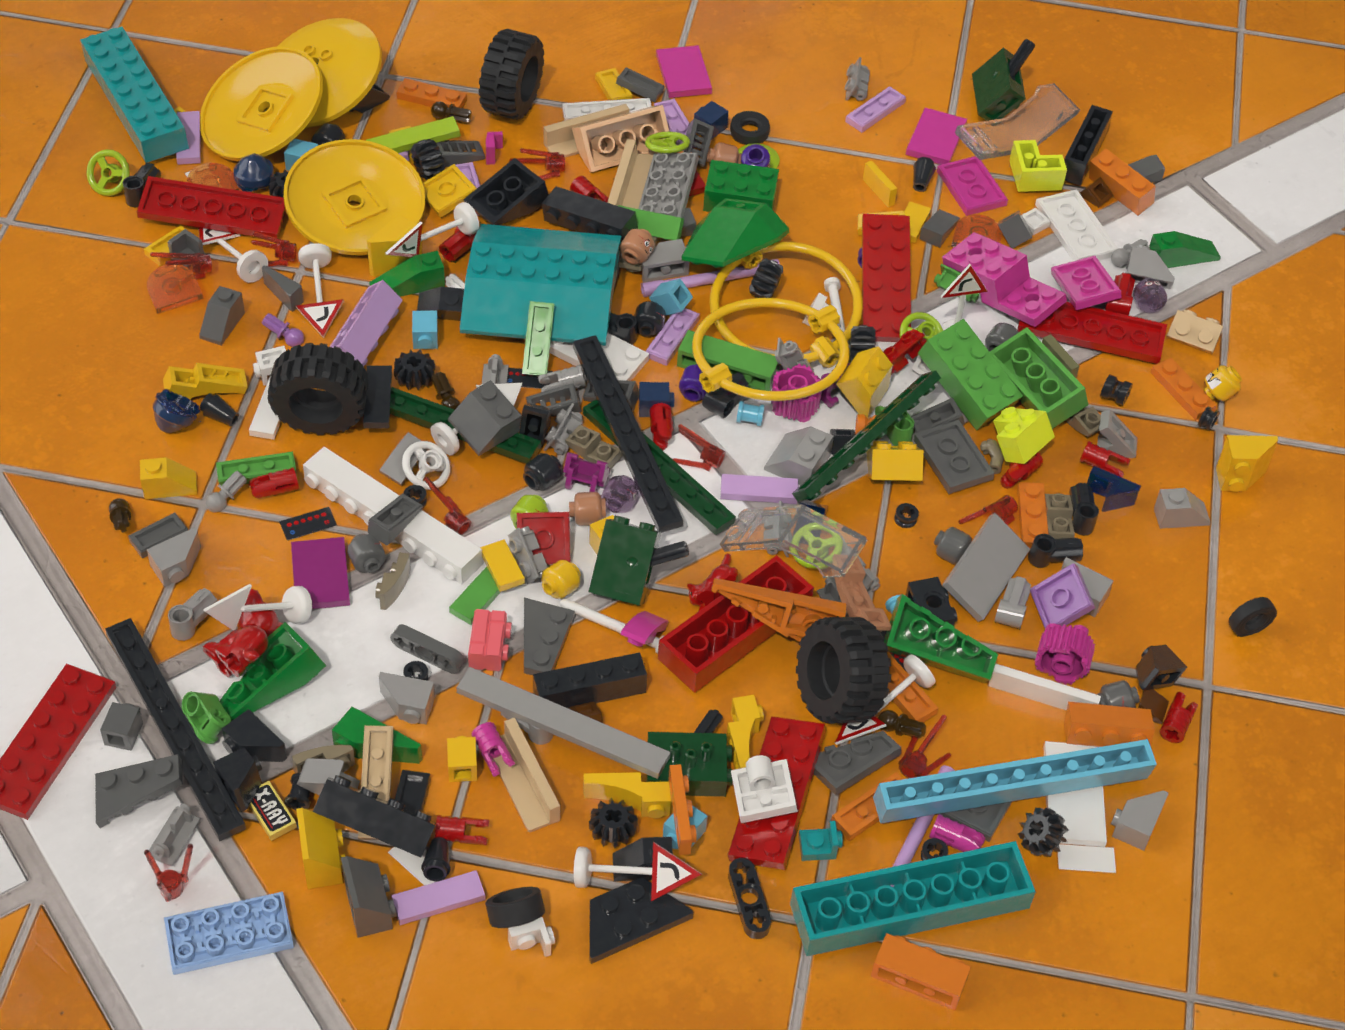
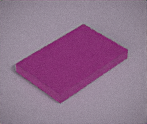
M344 537L291 542L294 586H303L307 589L312 600V609L349 606L350 597Z

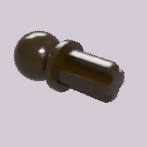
M438 101L431 107V114L436 119L454 116L456 121L468 123L471 120V110L455 107V104H450L448 108L444 102Z
M438 372L434 374L431 380L437 392V400H442L441 405L455 410L460 405V402L456 397L452 396L455 393L454 388L450 387L445 373Z
M122 498L114 499L109 504L110 520L114 524L115 530L125 532L127 531L126 527L130 526V506Z
M885 710L878 716V719L886 724V727L881 728L886 732L895 730L896 735L902 736L905 734L918 739L926 733V725L923 722L909 719L906 714L898 716L892 710Z

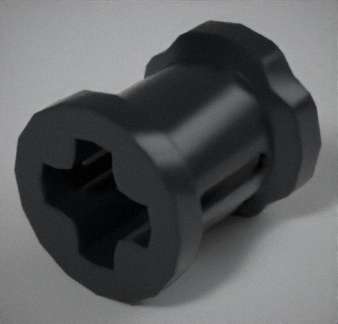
M301 773L292 775L290 794L285 797L284 801L287 807L294 810L298 808L308 809L311 804L309 800L311 791L297 785Z

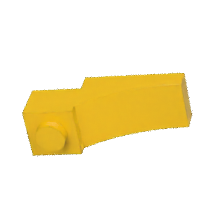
M196 363L194 369L169 366L163 378L166 398L191 401L193 397L209 393L245 394L248 388L244 369Z
M754 695L732 698L731 716L733 722L728 723L727 743L732 745V761L735 770L746 768V762L750 759V740L754 733H759L760 721L764 720L762 706L757 705Z
M641 772L584 773V798L610 800L612 797L618 803L624 800L625 805L633 806V808L639 810L641 817L661 818L663 816H670L671 795L669 782H641Z

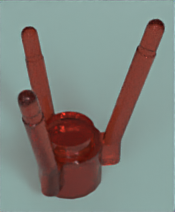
M521 148V153L544 156L545 158H515L521 163H545V170L550 171V173L539 176L543 180L560 177V172H565L564 154H559V152Z
M253 232V236L273 242L251 241L254 245L275 249V258H279V260L268 261V267L288 266V262H295L296 243Z
M150 253L151 257L184 259L166 261L165 264L167 266L189 265L191 273H196L193 276L171 284L169 286L170 289H175L197 279L206 278L205 273L212 272V261L209 254Z
M682 424L678 425L680 434L703 447L700 455L703 463L673 458V460L677 464L702 468L708 472L711 467L718 469L725 458L726 451L709 443Z
M425 477L424 481L449 510L444 517L445 525L462 536L470 528L471 520L462 513L450 496L445 497L428 477Z
M1005 495L983 509L960 519L958 523L964 524L991 512V514L996 513L1009 525L1015 520L1013 514L1017 512L1018 505L1013 497Z
M946 715L941 716L918 750L913 753L912 751L918 738H911L904 756L898 762L900 772L908 779L927 776L951 757V753H947L927 766V758L923 754L947 719Z
M192 844L187 845L181 873L175 870H165L162 872L149 850L144 851L147 861L155 874L156 885L166 902L178 898L183 893V884L189 881L188 870L192 857Z

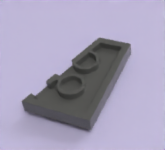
M524 597L525 674L533 675L555 669L575 618L574 610Z
M884 731L852 739L851 744L837 748L835 745L824 747L823 752L819 753L813 774L835 795H838L901 755V747Z
M178 754L96 773L95 804L96 824L98 827L102 828L109 824L108 820L120 813L126 815L132 812L135 805L147 799L152 801L182 785L183 773L180 756Z

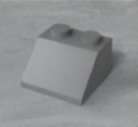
M811 426L786 433L764 466V470L782 478L798 479V485H801L828 461L831 456L834 436Z

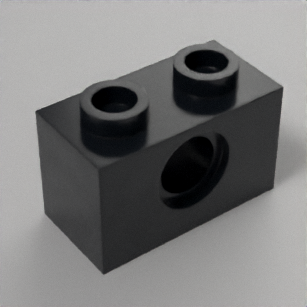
M939 577L908 582L905 595L912 602L920 607L923 606L936 617L954 626L957 622V612L954 607L950 606L948 591L942 586Z

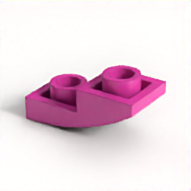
M643 611L635 615L624 626L621 635L628 637L627 641L629 643L642 647L643 644L653 643L657 632L665 631L668 620Z

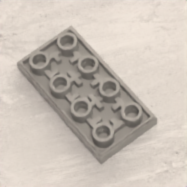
M686 152L654 153L638 209L683 218L699 160L698 154Z
M994 513L988 517L942 586L979 622L986 617L1030 548Z

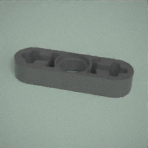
M398 625L390 636L392 643L399 649L446 672L457 673L465 662L463 655L455 648L407 625Z

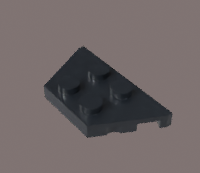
M643 877L590 899L589 961L593 964L693 919V911L667 893L651 901L652 883Z

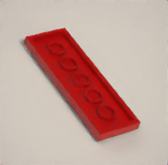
M148 176L137 209V217L278 240L286 209L283 197Z
M864 213L862 215V325L874 327L876 330V341L898 342L900 340L901 323L911 314L910 216Z
M1066 301L1036 327L1020 320L1017 330L1020 332L1028 327L1037 337L1043 338L1052 335L1059 342L1158 364L1162 356L1167 324L1093 307L1076 310L1071 302Z
M66 663L0 758V810L26 820L30 818L117 688L115 681Z
M771 716L759 755L769 757L771 762L787 759L798 812L741 823L739 817L728 852L729 861L732 862L737 858H746L756 866L785 870L825 736L826 727L824 723Z

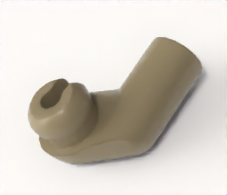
M993 439L983 441L980 449L983 451V454H990L991 461L989 465L994 473L998 474L1001 472L1004 460L1001 448L997 441Z

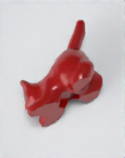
M729 553L725 554L721 564L713 569L707 579L701 584H687L690 603L700 606L698 611L722 595L711 591L714 578L736 582L738 570L735 567H730L731 555Z

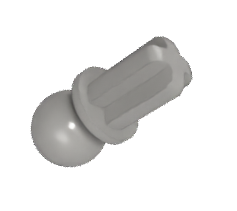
M1140 239L1132 244H1125L1123 248L1116 249L1111 255L1112 263L1118 267L1127 265L1132 247L1139 245L1149 247L1148 242Z
M235 471L222 486L218 485L221 489L219 492H213L206 498L207 508L211 512L224 510L227 505L226 499L230 497L234 500L233 496L247 482L246 478L240 472Z

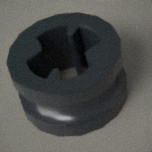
M1209 406L1204 410L1198 422V426H1206L1208 431L1213 428L1220 414L1217 410L1213 412Z
M410 485L405 488L403 494L423 505V508L426 506L427 493L425 488L420 485Z
M900 504L896 508L895 523L902 528H911L917 523L919 511L912 504ZM903 513H907L910 518H906Z
M411 661L405 665L403 675L428 681V668L421 661ZM414 672H420L418 677H412Z
M928 839L922 846L921 859L923 861L947 856L948 847L940 839ZM930 851H939V855L935 854L934 856H931L929 854Z

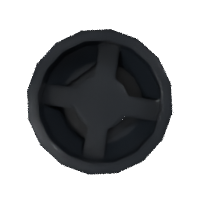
M1109 374L1101 390L1100 397L1114 399L1117 404L1124 406L1133 383L1128 381L1121 382L1117 377Z

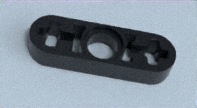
M737 858L729 866L728 879L743 929L750 938L762 939L770 931V914L754 864L746 858ZM738 869H742L743 873H746V883L743 885L740 873H737ZM744 893H753L758 900L753 904H747L741 899V896ZM757 912L758 922L762 924L761 928H757L755 924H752L753 913Z

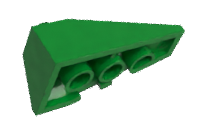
M284 622L268 636V647L265 652L246 667V673L240 681L232 683L220 699V703L230 716L231 721H233L248 709L253 713L306 685L326 667V664Z

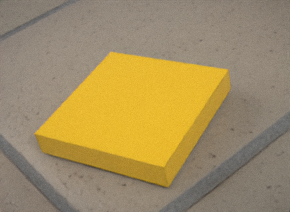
M455 164L423 182L425 201L440 218L454 210L458 204L464 202L463 200L477 189Z

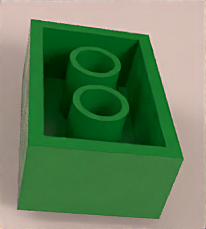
M711 160L704 191L703 211L710 212L725 198L767 203L773 210L779 169Z

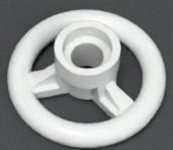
M419 441L411 444L405 450L402 458V467L411 483L420 485L426 490H432L441 487L447 481L450 475V462L446 453L438 445L428 441ZM413 453L419 460V471L416 476L410 467V458ZM442 471L441 476L436 481H422L427 473Z

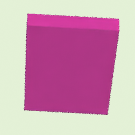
M699 45L656 49V57L669 98L712 94V86Z
M924 108L906 149V155L915 158L928 157L934 163L941 165L950 163L965 129L967 119Z
M978 156L937 166V173L966 216L1007 206V197Z
M1096 256L1051 267V275L1063 292L1066 293L1067 298L1076 310L1121 298V290Z

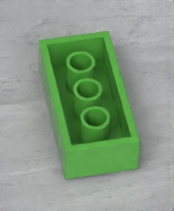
M964 319L928 339L918 352V355L931 371L936 370L940 375V384L950 397L954 399L976 431L996 419L1004 409L1014 407L1023 397L1019 389Z
M1028 327L990 351L991 355L1022 393L1023 397L1019 401L1026 409L1046 411L1052 429L1088 406L1085 387Z

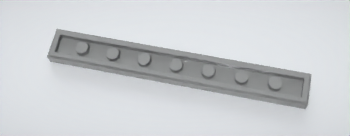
M469 667L456 687L458 694L656 779L659 778L670 759V752L472 667Z

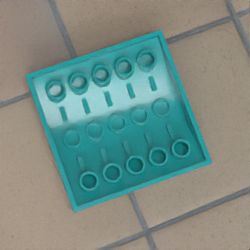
M480 224L472 243L465 278L460 333L526 339L530 301L555 304L551 341L573 343V341L596 335L600 345L606 346L621 236Z

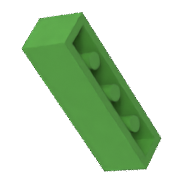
M687 331L678 349V367L685 369L689 365L696 364L692 351L694 331ZM704 335L703 355L711 367L724 363L729 367L731 374L739 372L745 376L746 381L749 383L748 388L771 391L774 375H776V372H779L780 365L776 361L775 356Z

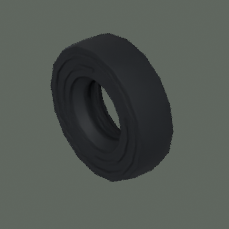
M755 111L737 113L730 123L731 136L735 141L745 145L763 143L768 138L770 132L769 120L763 114ZM754 125L758 127V130L746 131L742 129V126Z
M1254 598L1239 606L1231 614L1229 625L1237 636L1253 635L1262 631L1273 622L1277 616V610L1269 598Z

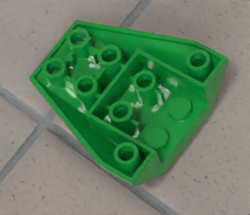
M725 198L696 225L681 256L682 261H689L695 265L709 264L715 268H721L779 242L789 233V227L767 203Z

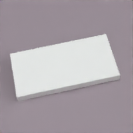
M1077 189L1036 199V207L1051 220L1050 228L1073 261L1091 256H1096L1098 260L1111 258L1112 253L1118 249Z
M1045 741L1043 746L1044 756L1097 748L1096 746ZM1103 786L1046 796V808H1051L1065 819L1064 825L1069 829L1068 832L1063 834L1067 842H1061V844L1105 847L1107 836Z

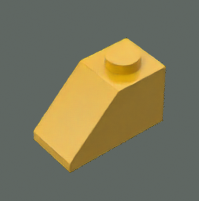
M167 457L140 460V481L144 499L197 495L196 471Z

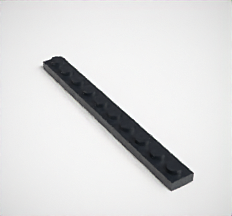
M594 335L573 341V349L657 531L663 533L683 527V518L597 336Z
M129 618L105 628L108 639L171 754H178L182 759L183 776L219 842L246 830L244 820L132 619Z

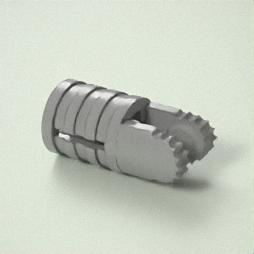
M581 365L538 376L539 383L546 385L542 387L541 392L574 383L576 389L586 386Z

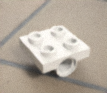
M759 755L750 758L746 762V768L731 770L741 823L798 812L787 759L771 762L769 757Z

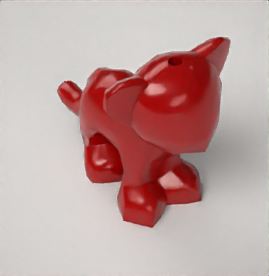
M250 589L245 605L267 604L262 600L258 590ZM275 610L242 612L237 624L238 628L218 643H206L203 646V652L215 662L222 674L228 678L232 674L240 677L245 672L246 667L265 652L268 647V636L283 623L278 620Z

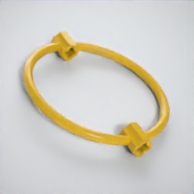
M797 242L774 243L724 266L714 280L710 292L709 304L711 313L720 308L719 296L722 285L728 275L738 265L742 264L745 269L749 268L751 270L757 267L763 260L762 254L775 251L800 252L825 261L835 268L847 282L853 297L852 317L843 332L847 341L851 339V329L853 326H859L862 317V294L854 275L836 257L811 245ZM723 318L715 322L716 328L727 342L757 350L739 340L729 330ZM821 336L810 346L811 353L804 354V359H807L809 363L819 361L823 367L830 368L839 360V345L837 340L831 342L828 337Z
M778 298L745 299L718 308L699 324L692 341L694 359L703 372L699 374V381L703 389L710 393L723 388L743 397L765 401L795 400L825 390L840 378L849 361V345L845 334L837 325L840 323L837 309L829 305L817 310L799 302ZM750 308H782L807 315L808 323L816 334L829 330L838 342L840 355L838 363L832 372L812 385L787 391H766L748 388L732 382V374L729 371V367L724 363L711 367L703 355L702 340L706 331L713 323L730 313Z

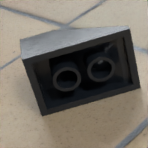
M514 158L463 201L470 204L475 212L491 225H501L535 212L542 206L541 203L549 194L545 181Z

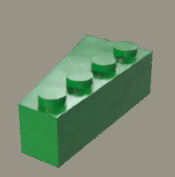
M901 594L897 598L890 619L892 627L890 631L886 632L884 643L887 644L889 650L888 652L903 657L912 654L924 664L982 683L991 680L998 657L996 652L969 635L963 634L950 623L936 617L923 606L920 607L912 602L907 596Z

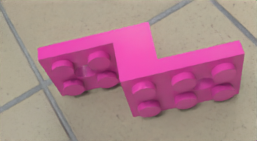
M973 232L942 257L944 265L961 273L971 264L988 291L980 293L982 303L1034 327L1067 301L1066 293L1030 278L1026 254Z

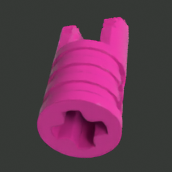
M486 722L473 730L472 737H476V744L482 752L481 754L493 777L500 774L499 767L494 758L502 755L503 761L509 767L515 764L494 723Z
M941 814L937 816L929 838L940 839L947 846H952V848L962 852L980 849L985 841L982 833L955 820H950V818L944 817Z

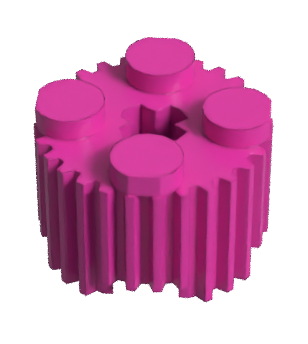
M798 364L792 367V369L787 368V370L783 369L780 372H776L772 391L799 389L820 381V379H818L817 375L814 376L810 366L806 367V365L801 366ZM822 391L795 400L771 401L772 411L775 415L783 416V418L788 417V419H797L799 422H807L811 419V415H814L819 409Z
M1055 623L1047 625L1040 639L1035 659L1036 669L1049 673V676H1054L1055 681L1064 683V685L1067 683L1072 685L1075 679L1078 680L1079 677L1083 678V676H1086L1090 671L1095 650L1094 640L1091 639V636H1088L1089 630L1083 625H1075L1074 627L1072 625L1066 626L1065 624L1061 626Z

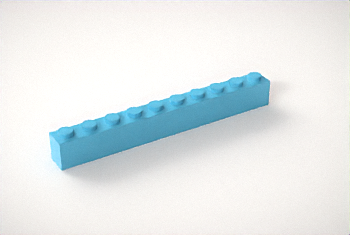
M1146 739L879 783L873 799L880 823L1147 779L1157 763L1149 741Z

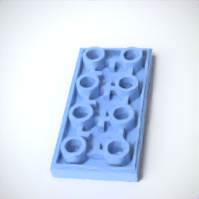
M283 892L164 917L173 975L294 948Z

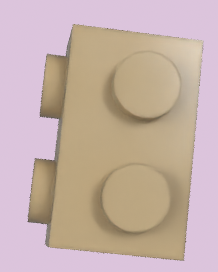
M1186 309L1183 311L1177 310L1167 338L1213 354L1223 326L1219 325L1220 322L1213 318H1206L1205 320L1197 317V314L1193 311Z

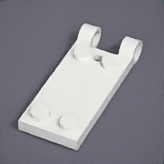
M609 333L606 346L601 345L617 380L631 381L649 361V353ZM551 341V354L574 366L581 365L573 349V343Z

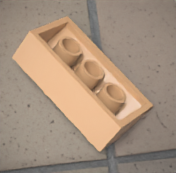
M656 105L574 127L572 131L580 156L588 170L594 172L619 165L627 139L636 140L638 154L654 155L657 152L649 150L645 145V140L652 134L669 131L663 105Z

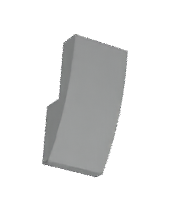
M408 432L379 470L380 473L402 486L407 479L402 467L403 454L411 444L421 440ZM414 453L410 458L411 470L419 463Z

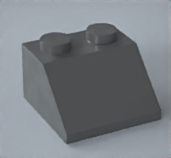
M490 380L471 391L450 415L448 421L475 453L480 456L518 433L522 415Z
M349 856L341 857L345 888L357 937L393 929L392 918L397 917L393 899L387 900L385 892L390 891L387 875H381L379 866L376 863Z

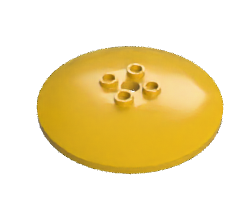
M334 18L312 23L297 30L277 46L302 50L315 63H318L317 65L321 71L323 79L322 97L316 113L305 128L330 122L355 107L374 85L382 63L381 46L374 33L364 24L352 19Z
M284 46L259 50L236 62L218 78L204 100L200 113V132L204 142L215 154L232 161H240L242 157L253 153L265 157L286 146L305 129L319 106L323 92V79L318 65L302 50Z
M343 139L318 145L304 153L293 164L284 184V205L288 217L295 228L312 243L326 245L331 251L346 255H368L367 240L398 214L417 225L422 219L425 208L424 186L415 168L396 151L371 141ZM354 200L359 202L360 205L352 206L348 202Z

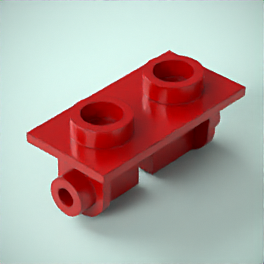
M915 329L907 331L897 343L883 351L893 364L891 375L893 373L897 374L909 363L905 358L906 354L912 360L918 355L920 349L927 342L923 338L925 334Z

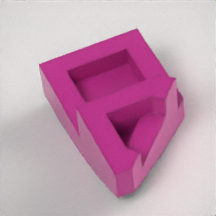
M487 132L486 165L495 164V149L503 148L502 132Z

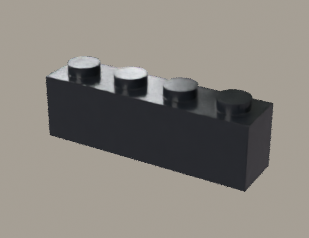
M1095 105L1091 106L1064 158L1067 168L1065 181L1082 185L1090 169V161L1096 157L1108 132L1113 111Z
M557 186L541 203L544 221L577 232L621 236L622 242L631 229H638L635 211Z
M640 652L533 674V694L566 708L593 701L600 703L646 693L647 672Z
M335 775L334 779L327 778L313 812L415 856L422 857L436 822L431 821L432 815L416 809L415 813L405 810L406 804L393 798H389L388 802L377 798L379 793L363 786L361 790L351 787L352 781L342 776Z

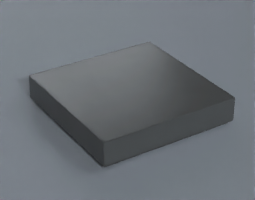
M1013 801L940 814L982 833L985 840L990 842Z

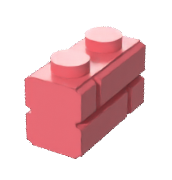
M476 609L474 611L468 652L469 667L477 670L500 671L502 669V661H508L509 645L505 644V639H511L512 623L507 622V613L505 611L493 610L490 612L483 609Z

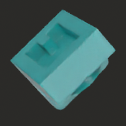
M829 821L828 829L799 830L798 837L802 861L836 859L838 848H842L843 839L841 830L836 829L835 821Z

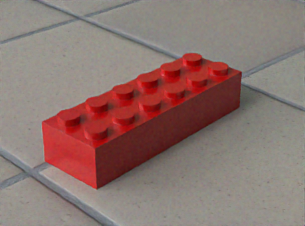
M777 555L738 582L813 597L814 587ZM720 595L659 640L658 660L695 693L777 631L753 617L752 613L740 605L738 607L731 603L730 599Z

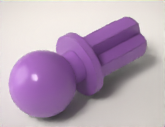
M268 313L264 317L262 324L276 333L278 339L284 336L288 346L293 347L303 344L304 334L301 330L297 328L289 329V322L284 323L272 314Z

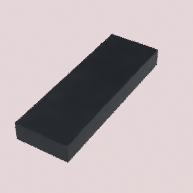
M392 365L367 366L369 386L364 411V428H390Z

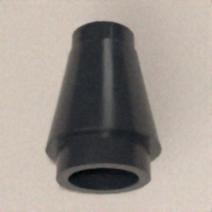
M920 157L914 163L913 188L916 191L923 192L926 190L936 170L932 159Z
M209 393L201 402L200 410L206 417L229 426H233L239 418V414L218 394L213 395Z
M442 837L432 839L421 865L425 878L430 881H442L450 872L448 841Z

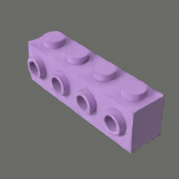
M384 280L369 286L330 347H339L345 353L348 351L354 356V360L358 359L364 366L368 361V354L377 347L378 338L389 328L387 324L399 312L397 308L402 299Z

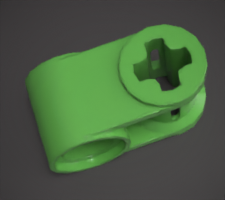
M877 406L875 408V415H878L886 407ZM907 410L903 413L904 418L901 421L887 428L888 432L886 435L894 446H898V441H912L914 420Z
M192 691L184 695L182 711L192 725L196 736L207 744H214L218 740V734L222 728L231 722V718L224 710L219 698L212 693Z

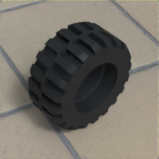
M504 29L493 37V41L489 44L488 51L485 54L484 63L481 67V77L479 78V101L486 112L514 120L521 119L528 114V110L532 108L533 101L537 97V91L540 88V80L543 75L544 49L543 43L537 36Z
M306 343L304 346L299 344L293 346L291 350H286L275 360L268 388V403L274 414L278 415L279 420L284 424L287 422L295 430L298 428L303 433L310 434V432L317 433V435H324L325 433L333 435L337 434L340 430L344 432L357 424L364 414L369 386L367 371L358 359L354 360V356L348 351L345 353L339 347L334 346L332 348L323 343H320V345ZM312 388L322 389V390H325V391L315 390V389H312Z
M825 617L815 621L805 631L806 636L802 637L800 641L801 648L797 651L796 657L798 659V666H796V674H798L797 686L801 690L802 694L800 696L802 701L807 704V710L821 722L829 724L865 722L871 719L884 705L883 699L888 696V683L891 682V674H889L891 660L887 655L889 651L887 644L882 641L884 637L876 629V626L862 617Z

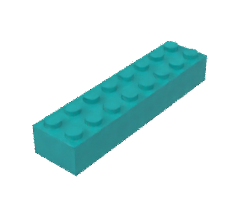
M122 26L112 28L109 31L80 39L87 65L145 163L189 149L184 125Z
M1016 841L794 887L790 906L807 957L884 940L886 933L893 936H904L1029 909L1036 891Z

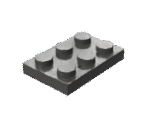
M959 420L914 434V442L920 449L924 450L923 455L948 494L993 480L994 471Z

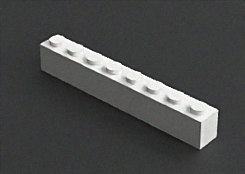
M323 447L303 464L304 480L309 487L318 489L329 500L336 501L347 512L363 519L367 525L371 517L399 497L398 494L326 447ZM423 510L394 539L406 551L416 554L427 565L436 567L448 579H454L461 585L482 566L481 548Z

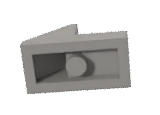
M1110 409L1101 412L1100 433L1097 445L1127 458L1136 457L1137 437Z
M308 758L305 760L297 785L320 796L328 777L334 779L335 775L342 776L352 781L350 786L356 789L360 781L341 772L344 764L343 760Z

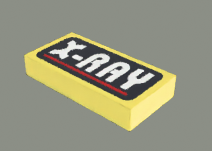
M270 781L261 784L249 807L272 841L297 828V825Z

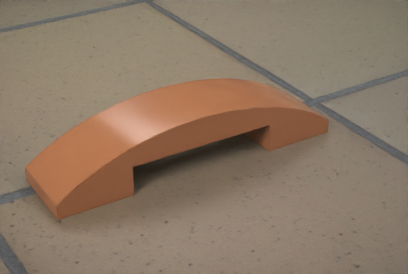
M834 555L832 558L834 578L841 602L846 603V612L849 617H862L876 626L877 630L890 631L892 626L884 610L874 607L863 584L866 573L858 556Z

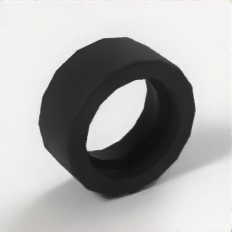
M520 887L503 891L490 897L485 902L490 925L495 928L523 925L540 918L545 913L541 891L537 887Z

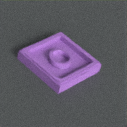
M1075 563L1030 588L1045 628L1050 623L1060 624L1061 626L1063 624L1068 625L1095 609L1079 567Z

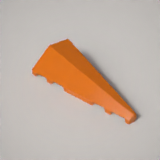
M714 578L712 592L722 594L730 599L731 603L738 607L740 605L751 612L752 616L785 637L790 636L798 642L801 641L802 637L806 636L805 631L815 621L825 617H845L846 603L717 578Z

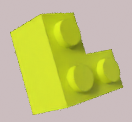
M1036 140L1013 141L1009 162L1018 192L1063 189L1067 172L1063 155H1040Z
M1008 407L993 420L998 433L996 437L1005 462L1025 464L1055 437L1046 411Z

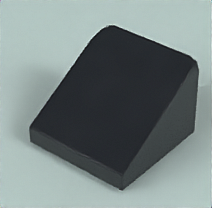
M830 429V434L834 436L831 454L834 455L856 435L854 429Z

